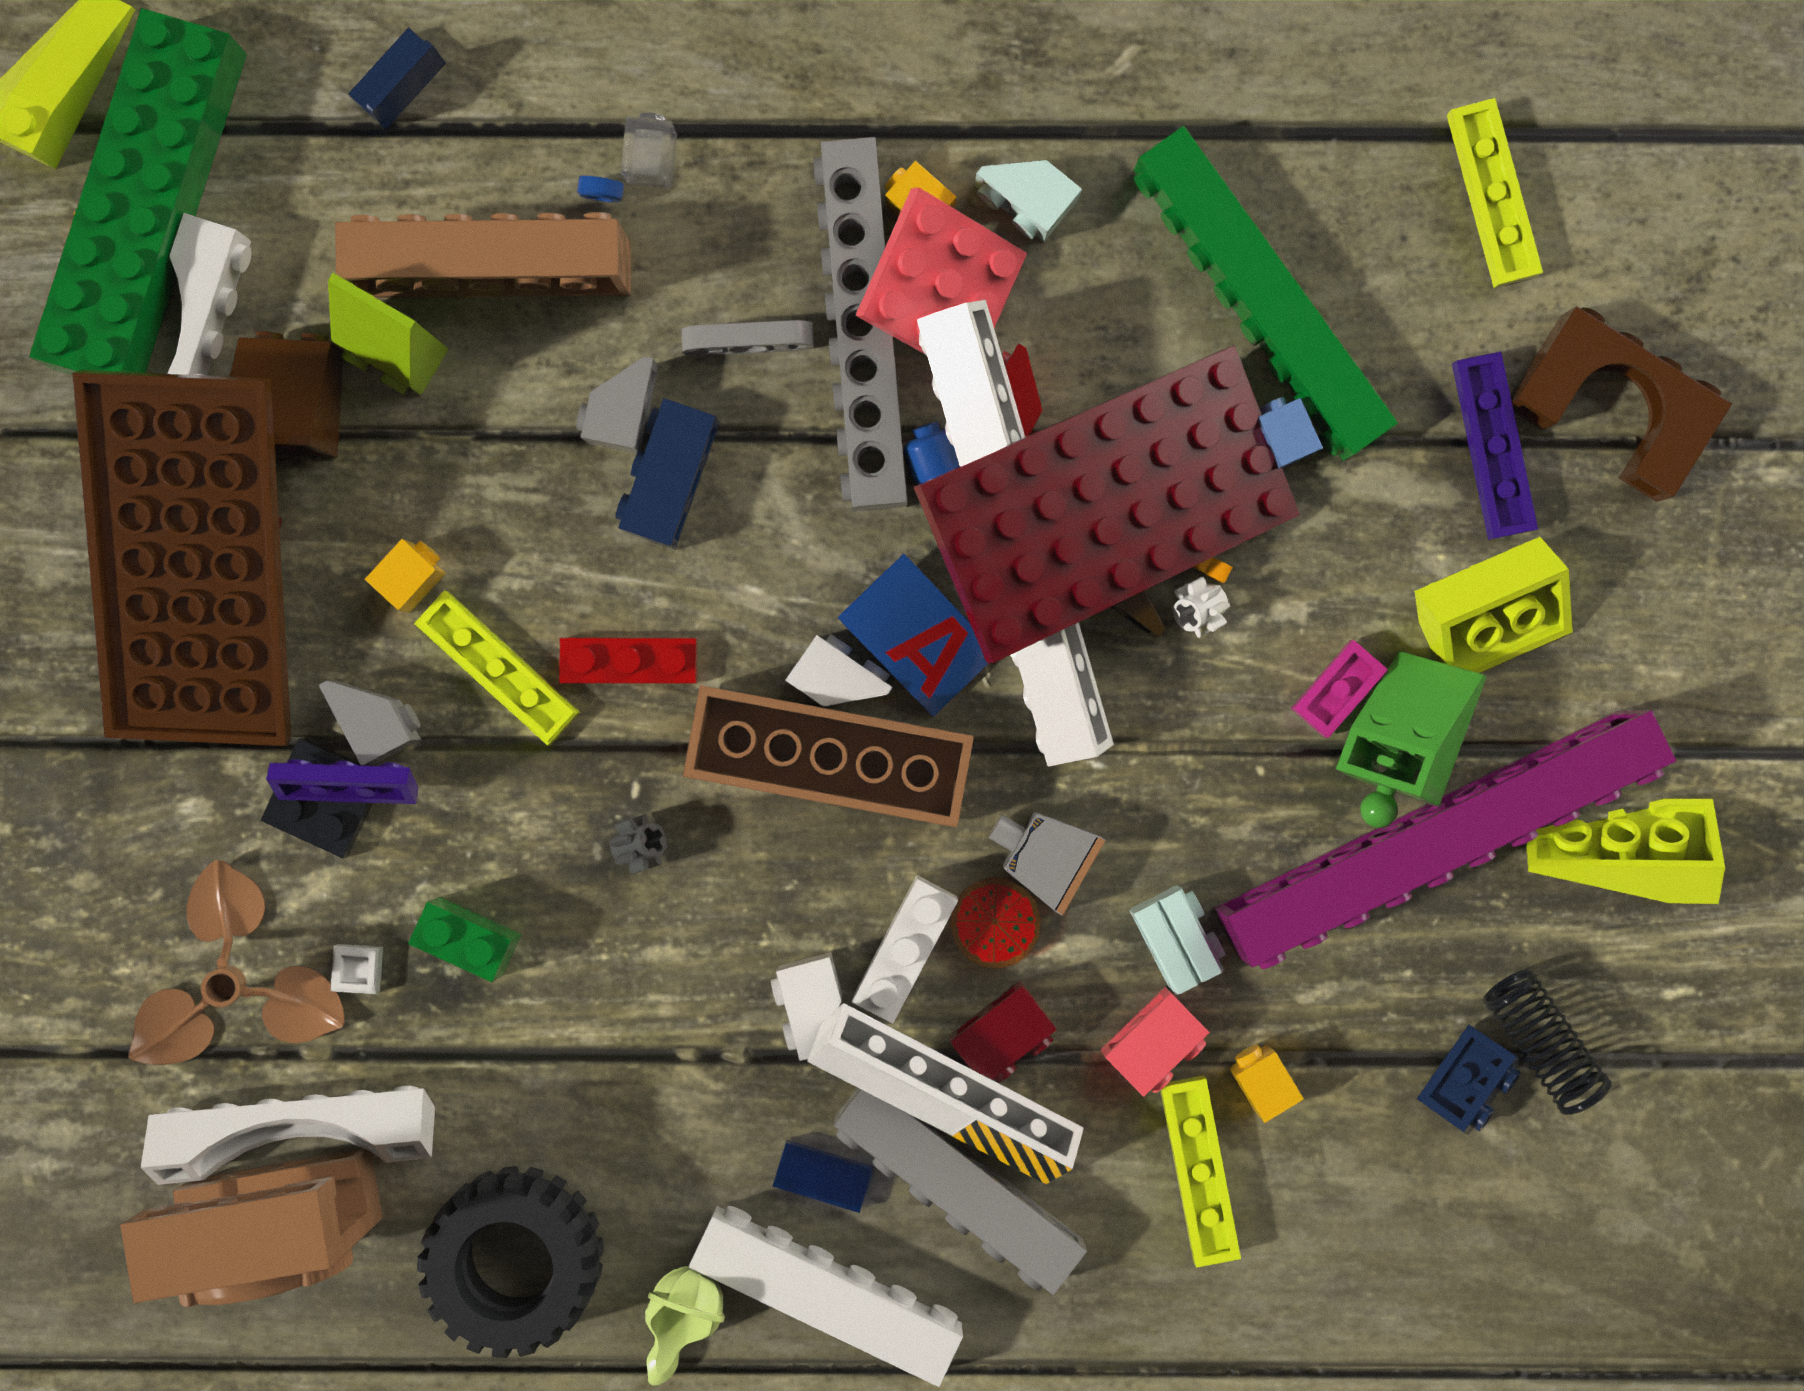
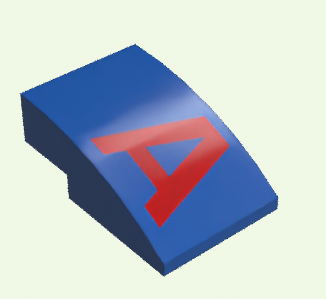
M904 553L837 617L932 717L989 664L984 658L968 620Z

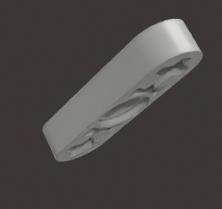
M790 320L695 325L681 329L682 353L691 356L802 351L814 347L813 323L809 321Z

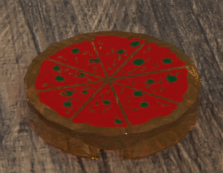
M988 877L974 882L959 894L958 902L951 913L950 927L956 946L967 959L982 967L1000 969L1017 964L1031 953L1039 938L1041 917L1036 901L1023 886L1008 878Z

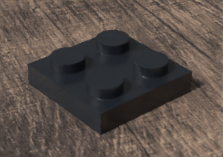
M298 738L288 761L299 759L312 764L332 765L337 761H348L361 766L360 763L305 738ZM273 792L260 821L340 858H347L373 803L278 800Z

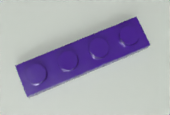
M1502 352L1456 360L1452 363L1488 540L1538 530Z

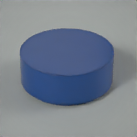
M579 176L577 193L580 197L608 203H619L622 201L624 190L622 182L595 176Z

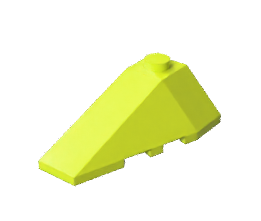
M78 0L0 78V143L56 170L136 9L120 0Z
M1661 799L1649 802L1648 809L1626 813L1624 809H1618L1608 812V818L1586 823L1576 819L1559 826L1550 825L1536 829L1538 836L1526 843L1528 872L1666 903L1719 904L1725 864L1713 799Z

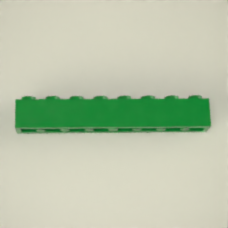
M1183 125L1141 155L1134 168L1136 173L1134 180L1137 187L1146 198H1154L1163 211L1160 215L1167 229L1175 236L1180 234L1188 245L1187 254L1193 265L1200 272L1206 270L1216 285L1213 289L1217 298L1227 309L1232 307L1242 320L1240 328L1247 340L1254 346L1259 344L1269 358L1266 363L1273 376L1281 383L1286 381L1295 394L1293 401L1301 398L1309 418H1312L1322 431L1319 437L1328 452L1333 456L1339 455L1345 461L1398 424V421L1186 127Z

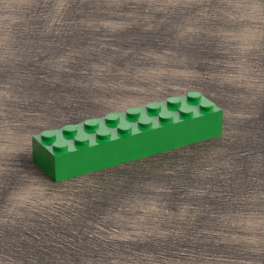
M144 8L140 9L29 358L53 370L70 375L79 370L146 373L177 277L169 256L183 213L196 217L247 57L246 52L229 33Z

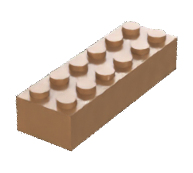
M507 213L493 214L490 216V220H472V217L469 215L448 214L444 216V221H426L424 216L414 214L399 215L397 221H380L376 216L354 215L351 217V222H335L336 274L377 299L631 296V242L618 219H612V216L607 213H586L583 215V219H565V216L562 214L541 213L537 215V220H519L517 215Z
M700 685L683 777L957 827L974 736Z

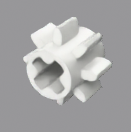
M1200 577L1175 590L1174 593L1179 600L1171 609L1177 624L1182 630L1195 631L1197 637L1200 638L1210 631H1216L1227 623L1222 614L1230 607V603H1228L1227 596L1220 585L1206 584L1204 577Z

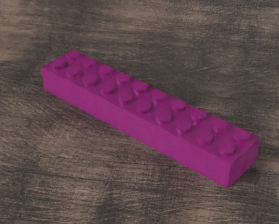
M1652 710L1616 711L1443 795L1439 807L1428 803L1396 818L1387 827L1375 828L1213 907L1236 956L1252 968L1259 965L1261 969H1267L1286 959L1284 952L1300 944L1303 949H1307L1322 943L1328 938L1326 932L1343 924L1344 928H1351L1365 922L1370 918L1368 911L1384 903L1386 908H1391L1412 898L1410 891L1427 883L1428 887H1435L1449 881L1454 877L1452 870L1469 863L1470 867H1475L1492 860L1497 856L1494 850L1511 843L1512 847L1535 839L1538 836L1536 829L1551 822L1554 826L1568 823L1580 816L1578 809L1592 802L1596 806L1609 803L1622 796L1621 788L1635 781L1637 785H1643L1664 775L1662 768L1677 760Z

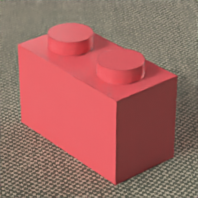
M1164 987L1100 1050L1105 1058L1144 1097L1149 1091L1157 1093L1163 1089L1174 1075L1171 1070L1183 1058L1186 1061H1190L1196 1057L1205 1047L1206 1041L1204 1038L1210 1032Z

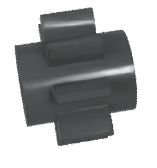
M646 814L615 824L618 833L613 836L609 844L616 864L629 865L630 874L646 871L649 868L662 864L659 856L667 848V841L660 824L648 823Z

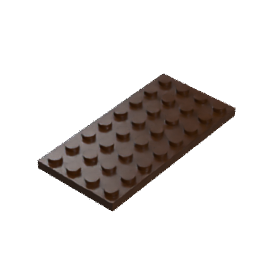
M90 370L73 372L104 737L286 746L292 740L271 378Z

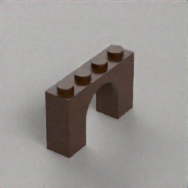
M1576 306L1560 316L1511 394L1514 413L1537 428L1544 430L1558 423L1581 384L1591 373L1612 372L1628 378L1640 389L1646 400L1649 421L1645 436L1620 474L1619 479L1655 502L1674 497L1732 403L1720 396L1721 391L1716 386L1702 380L1695 381L1681 372L1683 369L1676 361L1665 356L1657 357L1644 349V343L1638 337L1627 332H1617L1606 325L1604 317L1590 308H1579Z

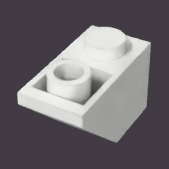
M832 634L828 636L826 641L816 635L785 680L823 707L887 696L893 688L886 683L890 674L870 660H867L864 666H861L849 658L848 655L853 649Z
M831 952L780 965L776 970L778 978L771 979L775 1002L777 1006L785 1005L789 1022L783 1024L787 1047L789 1051L797 1049L800 1061L809 1058L821 1023L839 1007L843 995Z

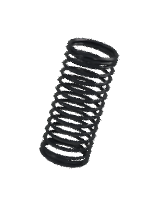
M1527 969L1513 973L1495 984L1486 993L1483 1004L1486 1005L1488 1010L1494 1011L1493 1018L1501 1019L1499 1026L1506 1028L1505 1035L1512 1036L1511 1043L1518 1045L1517 1052L1524 1053L1523 1060L1530 1062L1529 1069L1536 1070L1535 1077L1542 1079L1541 1086L1548 1087L1547 1094L1553 1096V1102L1557 1104V1109L1560 1110V1113L1574 1115L1594 1106L1608 1094L1612 1086L1611 1080H1609L1607 1074L1602 1072L1601 1066L1596 1064L1595 1057L1591 1056L1589 1049L1584 1047L1583 1040L1579 1039L1577 1032L1572 1030L1571 1023L1566 1021L1565 1015L1560 1013L1559 1006L1554 1005L1553 998L1547 996V990L1541 988L1542 983L1537 980V975L1534 974V971ZM1528 978L1527 980L1516 983L1517 981ZM1535 983L1538 985L1537 988H1532ZM1540 991L1543 992V996L1536 997ZM1533 993L1527 1000L1509 1012L1498 1015L1503 1008L1520 997ZM1545 1000H1549L1550 1004L1543 1005ZM1539 1001L1535 1007L1517 1017L1514 1021L1503 1024L1508 1017L1525 1006ZM1552 1008H1554L1555 1011H1556L1555 1013H1549V1012L1551 1011ZM1546 1009L1538 1018L1525 1024L1519 1030L1509 1032L1516 1024L1527 1019L1532 1014ZM1558 1016L1561 1017L1562 1021L1555 1022ZM1551 1018L1543 1027L1533 1031L1524 1039L1515 1041L1521 1033L1534 1027L1540 1021ZM1564 1025H1566L1567 1028H1568L1567 1030H1561V1029L1563 1028ZM1558 1026L1551 1034L1538 1040L1529 1048L1521 1049L1526 1042L1536 1038L1547 1029ZM1565 1034L1558 1042L1541 1050L1534 1057L1527 1058L1531 1051L1543 1046L1552 1038ZM1569 1034H1573L1574 1038H1568ZM1571 1042L1565 1050L1554 1054L1542 1064L1533 1066L1536 1060L1550 1054L1560 1045ZM1578 1042L1580 1046L1574 1047L1575 1043ZM1582 1050L1585 1051L1586 1055H1580ZM1577 1051L1571 1058L1554 1066L1546 1074L1539 1075L1543 1068L1557 1062L1567 1053ZM1583 1059L1578 1066L1562 1073L1552 1082L1545 1083L1548 1077L1564 1070L1574 1061ZM1590 1067L1583 1075L1570 1080L1557 1091L1551 1092L1553 1086L1571 1078L1580 1069ZM1594 1067L1597 1068L1598 1072H1592ZM1603 1082L1598 1090L1586 1100L1573 1106L1564 1107L1567 1102L1580 1097L1592 1088L1594 1084Z

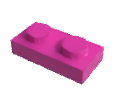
M1349 640L1290 709L1321 736L1329 738L1388 669L1355 640Z

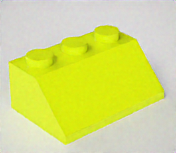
M1541 537L1513 547L1508 551L1414 591L1419 624L1435 660L1472 672L1481 673L1573 633L1569 568Z

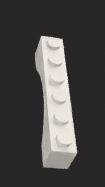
M183 213L169 256L178 278L182 301V321L176 355L167 374L207 376L212 359L218 357L223 346V334L221 332L226 317L231 315L236 307L237 291L235 289L240 274L247 270L251 261V240L236 229Z
M400 1086L391 1092L373 1093L367 1090H356L350 1092L348 1096L340 1097L314 1094L305 1096L303 1100L283 1102L277 1099H264L259 1101L257 1105L247 1106L221 1103L214 1105L212 1109L193 1111L187 1108H172L167 1113L148 1116L141 1169L157 1185L202 1181L222 1165L249 1150L270 1142L295 1137H328L348 1141L369 1150L386 1163L432 1158L435 1106L424 1088Z

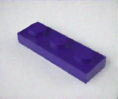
M293 759L286 763H269L266 778L278 800L416 804L419 789L410 768L397 763H382L379 766H358L348 761H337L332 765H322Z

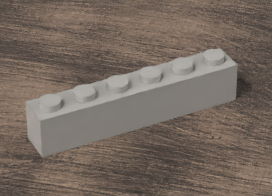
M858 1087L835 1116L834 1126L839 1130L836 1135L844 1144L855 1151L862 1147L875 1157L872 1163L879 1171L891 1179L898 1175L911 1185L909 1192L919 1202L927 1207H930L933 1203L947 1213L945 1219L954 1229L963 1235H967L969 1231L984 1241L981 1247L988 1255L1000 1263L1007 1259L1019 1268L1018 1276L1032 1289L1039 1291L1043 1287L1054 1295L1086 1254L1087 1249L1084 1240L944 1131Z

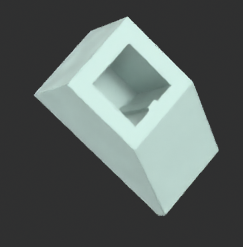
M1047 160L982 166L976 173L975 187L979 189L977 195L986 205L994 210H998L1001 207L1014 218L1012 224L1019 232L1029 239H1033L1036 236L1043 243L1076 205L1082 191L1077 184Z

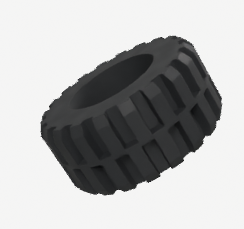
M517 1166L503 1167L497 1174L488 1171L477 1176L470 1184L466 1183L442 1206L433 1217L434 1221L426 1229L421 1241L425 1249L418 1255L417 1271L425 1273V1277L418 1286L421 1298L431 1297L433 1304L427 1311L434 1322L442 1318L448 1325L444 1332L445 1335L454 1342L458 1336L463 1337L469 1341L466 1349L480 1354L482 1349L487 1347L492 1348V1356L495 1358H507L512 1349H517L518 1355L523 1357L534 1354L540 1344L546 1348L559 1341L565 1330L570 1331L577 1323L594 1294V1289L600 1279L603 1264L600 1263V1257L604 1252L603 1238L596 1237L595 1231L600 1224L595 1213L590 1212L586 1214L583 1206L587 1200L579 1191L571 1195L563 1189L567 1183L566 1180L557 1175L552 1181L542 1178L544 1173L542 1169L530 1167L526 1173H519ZM497 1222L516 1223L532 1230L545 1243L552 1258L553 1275L548 1286L539 1294L521 1298L506 1296L490 1288L478 1274L473 1261L472 1245L478 1232L485 1226Z

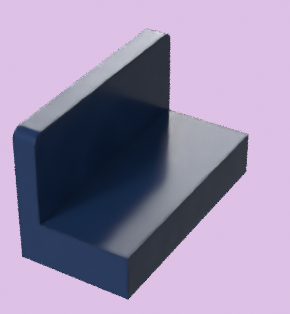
M408 27L348 95L382 127L387 129L446 63L428 40L423 41Z

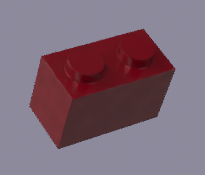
M1020 980L949 1034V1039L970 1069L1000 1083L1017 1069L1015 1062L1029 1052L1031 1056H1035L1047 1048L1054 1040L1051 1034L1057 1029Z

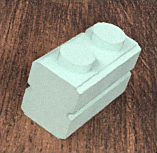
M1178 885L1173 886L1129 910L1170 991L1175 996L1224 971L1219 959L1226 956L1213 931L1205 934L1198 918L1205 914L1193 891L1185 894L1181 887Z

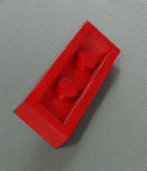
M560 638L559 683L697 684L698 639Z

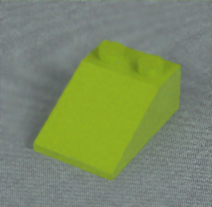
M332 272L328 279L331 341L344 349L341 358L364 372L370 364L383 372L380 378L381 382L403 395L408 388L422 395L449 349L416 321Z

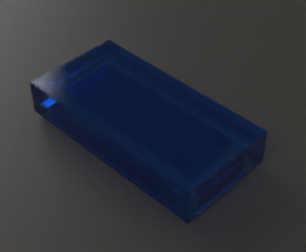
M786 1140L772 1187L860 1213L873 1166Z

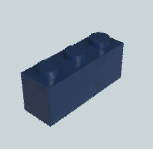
M663 398L660 409L656 407L652 409L646 425V433L650 434L645 452L639 450L632 464L631 476L636 478L630 495L624 493L617 507L615 518L621 520L618 527L620 530L676 550L720 425L716 416Z

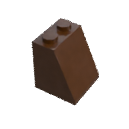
M256 331L255 338H238L229 377L271 378L275 455L338 458L343 358H341L343 350L329 342L328 336L304 333L301 334L300 340H284V335L281 333Z

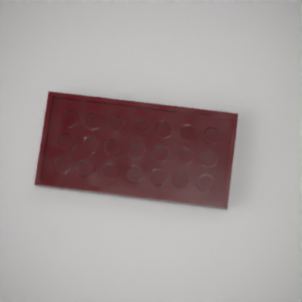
M1235 345L1217 351L914 486V490L987 663H995L1300 515L1283 469H1277L1274 455L1269 449L1259 425L1258 416H1261V412Z

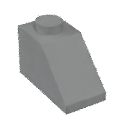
M642 357L590 392L588 404L582 403L580 405L576 424L577 430L582 431L581 438L591 445L636 454L639 450L642 451L659 368L653 358Z
M325 681L319 684L361 766L375 765L421 740L416 730L421 727L420 722L409 704L403 705L399 699L339 681Z

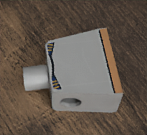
M1034 811L1024 827L1001 815L988 837L1010 850L1002 867L1062 916L1106 841L1097 834Z

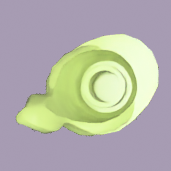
M689 1266L670 1271L663 1276L655 1289L648 1294L650 1302L645 1311V1322L655 1336V1345L647 1357L648 1382L652 1386L660 1385L672 1377L678 1366L679 1352L684 1346L712 1336L720 1322L723 1323L725 1319L723 1314V1294L718 1282L689 1268Z

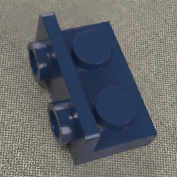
M1468 1025L1417 1097V1100L1465 1134L1469 1135L1473 1128L1480 1132L1495 1112V1109L1489 1105L1499 1091L1507 1094L1520 1077L1521 1071L1516 1069L1520 1060L1483 1033Z

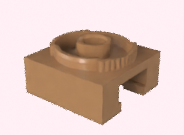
M361 1148L210 1175L202 1181L184 1183L172 1191L173 1205L142 1210L120 1224L133 1303L179 1296L180 1304L185 1307L231 1304L274 1296L301 1286H311L345 1270V1268L352 1264L354 1259L352 1247L383 1219L372 1152Z

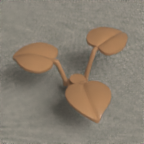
M214 860L201 872L195 881L188 898L186 916L191 931L199 940L210 942L223 937L220 958L217 960L218 968L208 973L201 984L203 998L197 1005L191 994L175 988L155 992L143 1002L135 1019L129 1059L144 1064L168 1065L184 1062L196 1057L209 1046L215 1034L213 1021L202 1011L209 1005L215 1007L228 1006L241 996H265L270 998L262 1009L263 1023L272 1036L287 1043L308 1042L342 1028L345 1023L344 1008L338 992L331 991V982L320 972L306 966H290L282 969L275 978L274 990L246 986V978L243 972L237 967L230 966L228 963L233 944L232 935L246 936L258 928L265 915V898L260 887L250 877L223 860Z

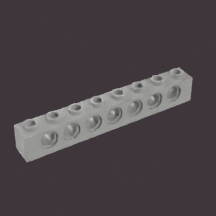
M876 137L821 142L822 157L813 158L815 184L816 186L824 185L826 202L817 203L819 230H828L830 247L821 248L823 276L832 275L834 291L825 293L827 321L836 320L837 338H829L831 366L840 365L841 383H833L835 411L844 410L845 428L837 429L839 456L848 455L849 473L840 474L843 501H852L853 512L907 507L893 336L875 326L872 327L867 335L861 337L854 336L847 330L849 322L857 317L855 315L885 249ZM845 183L855 184L861 190L859 195L852 200L839 198L836 195V191ZM848 228H857L865 235L864 239L854 246L844 244L839 238L841 233ZM854 272L864 274L869 280L868 284L860 291L847 289L843 282L849 274ZM859 362H869L876 368L877 372L870 381L859 382L851 376V370ZM870 406L878 410L881 417L875 426L864 428L856 423L855 415L862 407ZM875 451L881 454L885 460L882 469L876 473H866L861 470L858 462L864 453Z

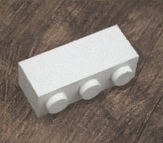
M916 875L853 994V1003L892 1024L894 1023L958 902L956 895Z

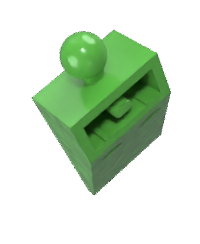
M1398 652L1352 724L1336 767L1338 771L1355 780L1377 786L1376 791L1368 794L1362 800L1360 806L1361 816L1368 825L1374 828H1384L1395 821L1398 815V805L1394 799L1395 793L1439 807L1484 686L1485 675L1409 653ZM1381 764L1387 770L1379 772L1378 765Z

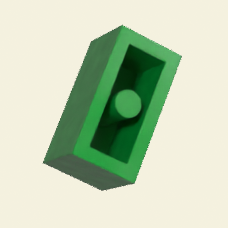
M438 897L426 903L408 944L487 981L493 982L504 975L522 934L442 897Z

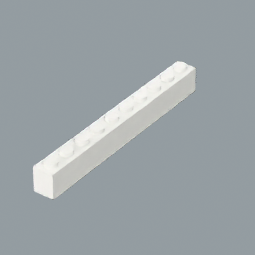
M986 300L964 303L917 319L920 328V346L929 358L933 372V390L936 397L942 403L947 420L945 425L946 435L949 442L955 447L959 465L966 464L1024 438L1025 434ZM1079 622L1011 655L1014 664L1019 667L1024 684L1023 698L1027 708L1032 711L1037 728V746L1044 754L1047 766L1094 758L1114 745Z

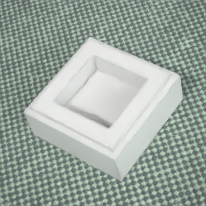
M334 945L331 991L365 994L379 993L383 947Z

